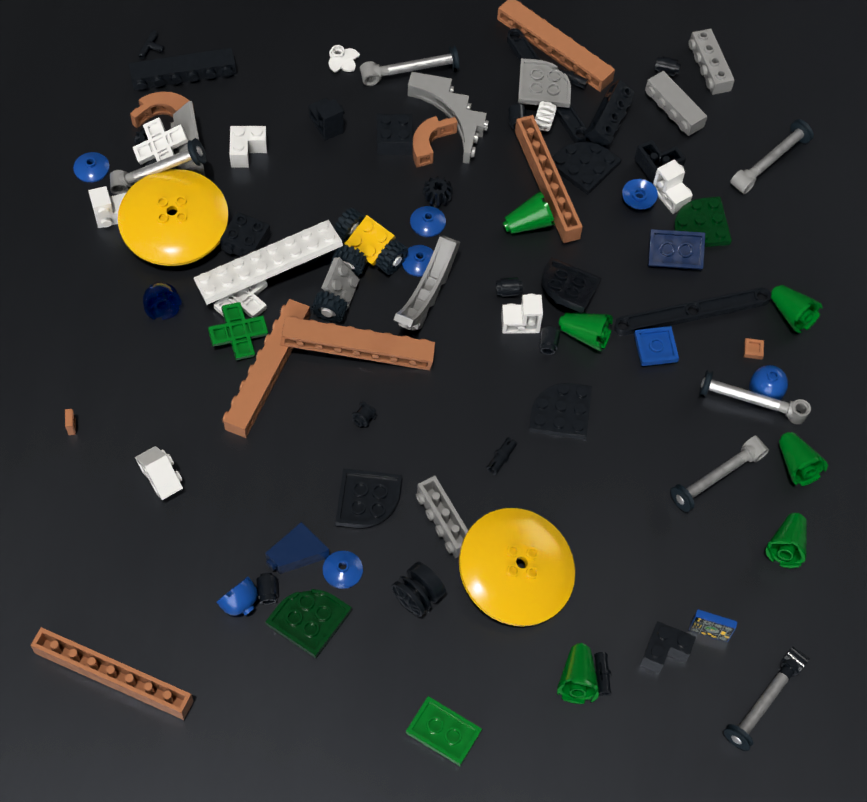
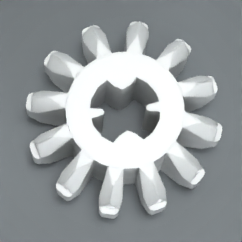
M542 101L539 104L535 121L540 131L548 132L551 128L556 112V105L551 102Z

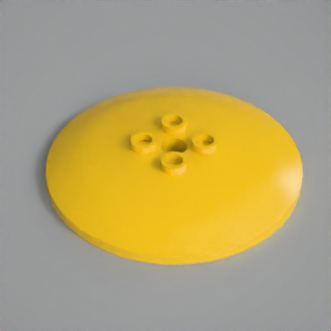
M168 169L140 179L124 195L118 211L120 234L128 248L140 258L163 266L185 265L208 255L220 243V238L227 229L229 220L228 206L221 190L205 176L183 169ZM170 210L177 211L175 215L168 214Z
M503 508L492 511L481 517L471 526L461 544L459 570L468 595L485 614L501 623L513 626L540 624L555 616L565 606L571 596L575 582V564L570 547L563 535L552 523L534 512L519 508ZM516 560H523L525 568L518 567Z

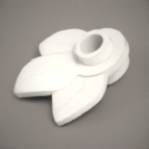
M335 45L329 52V67L335 73L340 69L346 72H353L356 67L354 59L358 58L360 54L355 49H344L341 45Z

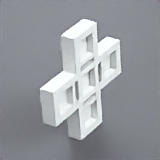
M158 117L143 125L148 140L134 146L133 150L140 165L154 158L158 162L175 155L173 149L188 143V139L181 124L165 131L163 123Z
M263 280L226 296L214 304V309L223 316L222 305L241 302L242 310L249 317H257L267 309V305L256 295L263 291L268 284Z

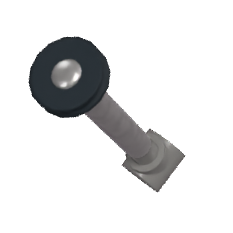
M454 45L453 48L449 46V54L380 67L379 64L368 61L360 66L363 83L367 86H373L383 76L451 64L453 71L455 68L459 70L460 67L457 49Z
M801 119L795 120L790 125L792 134L751 169L739 170L733 176L730 183L743 194L748 193L754 186L756 177L798 141L807 144L814 138L812 128Z
M194 138L188 141V150L130 173L123 170L112 171L110 173V191L115 195L126 193L134 182L139 181L145 176L160 173L191 160L197 166L205 164V150L200 141Z
M708 369L701 382L699 396L703 394L706 397L708 390L785 413V417H788V420L793 424H802L811 411L810 404L803 399L790 400L788 403L712 380L713 372L709 373Z
M756 435L751 437L744 443L740 453L688 488L681 484H676L675 487H672L670 493L673 501L682 511L689 512L695 506L693 500L695 496L747 461L758 462L769 452V449Z

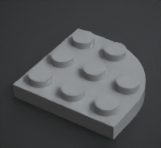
M521 58L518 103L539 105L540 102L544 101L551 102L556 107L570 108L571 84L568 76L565 73L563 74L558 69V66L544 60Z

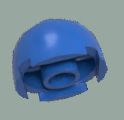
M761 366L752 375L749 389L752 392L782 400L788 389V378L784 371L777 366Z
M246 577L216 603L229 615L237 616L241 613L247 615L255 608L253 604L257 600V589L250 578Z

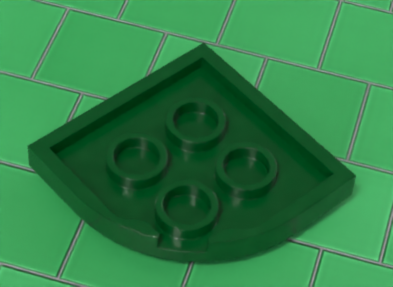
M721 197L695 199L685 204L679 210L674 222V231L705 233V247L731 244L732 240Z
M311 589V591L295 592L280 602L265 621V624L316 658L352 611V607L336 596L322 590Z

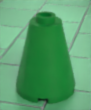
M542 192L536 193L504 217L505 221L502 223L506 232L510 231L511 234L555 224L548 203L542 200L544 198Z
M784 285L773 288L771 299L794 331L801 333V329L805 328L807 330L817 321L820 316L819 308L822 309V304L819 301Z
M565 313L564 316L560 317L559 326L561 331L598 351H602V348L605 349L612 331L609 330V324L613 325V317L611 315Z
M787 432L781 436L779 445L791 480L795 485L797 483H800L801 486L811 484L821 477L820 473L822 470L826 472L828 468L827 461L796 433Z
M789 514L767 544L766 555L772 562L774 560L779 562V566L798 568L806 560L807 520L802 514Z
M577 643L571 647L557 686V694L559 695L560 693L562 699L570 703L585 704V700L591 699V702H593L599 696V686L592 651L584 643Z

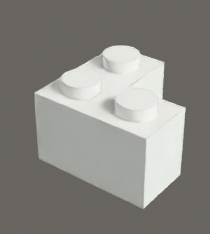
M230 126L229 155L231 168H249V153H267L266 126Z
M675 159L657 168L653 183L657 189L658 197L672 214L678 212L685 204L690 202L693 196L691 190L682 183L685 171L682 165L678 164Z
M107 186L88 190L98 228L118 224L119 206L126 193L109 196Z
M531 293L522 296L521 305L513 303L502 305V333H539L543 316L542 295Z
M154 446L135 457L142 473L149 479L160 499L163 500L183 489L180 483L183 481L178 471H174L172 467L174 462L171 456L166 454L163 449L160 450Z

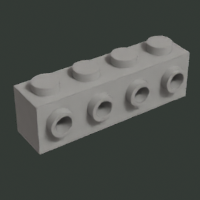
M712 29L692 32L689 48L693 51L694 59L700 66V72L702 76L704 75L707 88L710 89L712 95L731 91L735 80Z
M665 71L647 80L645 88L647 95L654 99L657 105L668 114L669 118L679 126L681 131L690 136L705 126L707 115Z
M433 476L418 484L416 498L420 505L423 504L425 506L428 519L430 521L433 520L435 523V530L438 536L444 538L447 551L457 558L459 557L461 544L468 529L436 476Z

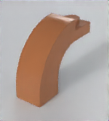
M173 92L148 94L139 99L140 107L135 108L130 113L132 125L138 128L156 115H169L173 117V114L189 100Z
M434 116L424 121L416 129L413 136L412 150L416 168L433 163L434 152L430 144L435 139L457 133L458 122L455 117L438 121L437 116Z

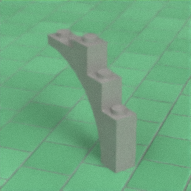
M411 72L408 83V96L426 101L443 111L449 118H456L458 122L457 129L463 143V163L470 164V159L475 156L476 147H473L474 143L477 144L478 138L483 137L484 131L488 130L489 121L486 120L487 113L472 111V103H469V96L454 93L451 78Z
M444 235L439 237L429 264L417 288L405 306L395 314L394 321L399 322V326L412 331L423 327L429 308L434 306L441 285L447 281L460 245L459 241Z

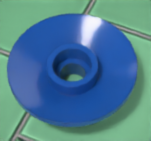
M89 152L77 158L73 169L78 179L84 182H97L108 174L110 165L104 155Z
M633 179L624 185L622 197L629 206L635 209H647L656 203L658 192L651 182L644 179Z
M423 206L412 213L410 225L418 235L433 237L444 230L446 218L438 208Z
M424 245L409 247L407 257L404 258L405 261L402 263L404 270L410 275L422 277L434 251Z
M349 551L334 552L326 558L323 564L325 580L329 585L338 589L353 587L360 581L363 574L361 560L357 555ZM346 565V568L340 569L339 566Z

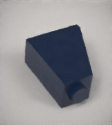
M301 522L265 553L266 564L272 571L276 570L279 574L325 560L329 556V548Z

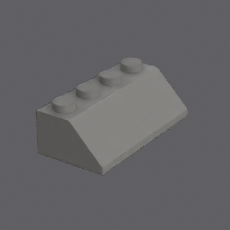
M188 101L173 114L174 122H171V129L181 124L188 141L194 138L199 140L193 103ZM187 143L179 146V150L175 151V153L178 154L188 150ZM191 160L178 165V169L193 171L205 176L203 164L197 166Z

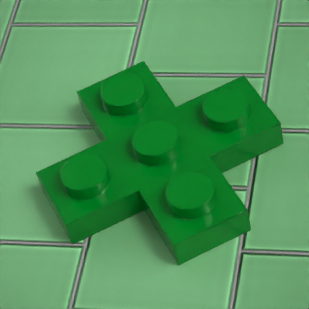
M241 302L222 305L221 309L225 324L208 327L212 346L231 343L236 360L254 357L255 352L251 339L268 335L264 316L245 319Z

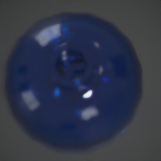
M158 282L146 289L143 295V307L146 314L152 319L162 317V320H166L176 315L180 310L181 299L176 288L172 285Z

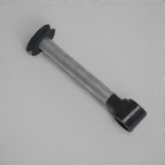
M792 646L781 661V670L739 726L728 724L727 729L723 730L724 736L730 743L741 750H750V746L754 744L749 735L789 679L801 672L810 660L808 656Z

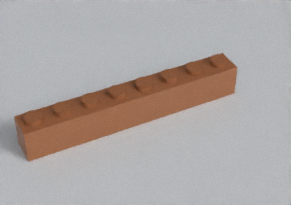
M507 0L498 8L497 20L510 29H519L528 42L569 71H574L575 74L586 79L588 78L589 81L587 83L599 92L613 81L615 69L611 65L589 52L584 46H581L571 37L562 33L558 28H555L545 19H542L532 10L522 5L521 2Z
M530 115L516 119L515 134L539 189L544 195V200L550 207L562 242L567 243L580 239L583 226L534 116Z
M291 299L288 300L286 305L282 306L279 319L274 321L271 334L266 336L263 349H260L256 355L255 364L249 367L247 379L241 382L240 392L237 396L233 397L230 410L226 411L222 421L226 431L247 438L294 348L280 345L285 316H295L299 319L309 320L310 306Z
M285 316L280 344L282 346L429 371L433 363L435 342L427 339H414L409 336L374 332L370 329L362 330L352 326L344 327L334 323H321L316 320L299 319L295 316Z
M42 627L30 645L34 653L182 720L185 719L194 702L192 695L184 690Z

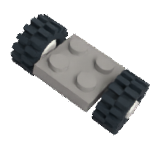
M345 245L335 250L331 259V266L321 287L325 293L323 291L318 292L311 306V310H313L314 314H317L318 318L322 317V320L326 319L327 322L332 321L333 323H339L343 320L360 280L357 276L362 274L367 262V257L364 256L363 252H359L358 248L355 250L353 246Z

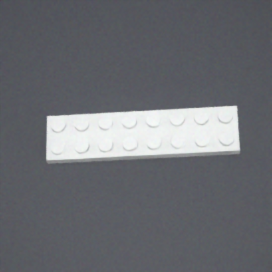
M326 220L194 277V281L206 305L342 247L343 243L330 221Z

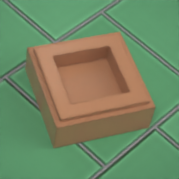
M745 338L744 357L762 360L764 357V340Z
M65 409V428L68 435L76 434V417L72 409Z

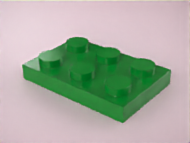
M429 696L406 730V734L458 766H461L482 732V728Z

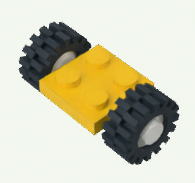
M351 207L346 210V213H342V217L338 218L339 221L335 223L334 229L341 240L345 242V245L353 246L355 250L358 248L359 252H363L364 256L367 257V262L374 266L376 264L377 267L390 275L394 271L396 272L398 267H401V263H404L408 248L398 240H395V235L368 215L365 217L355 208Z

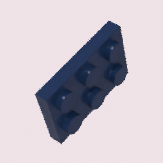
M651 229L648 266L702 270L704 265L705 233Z

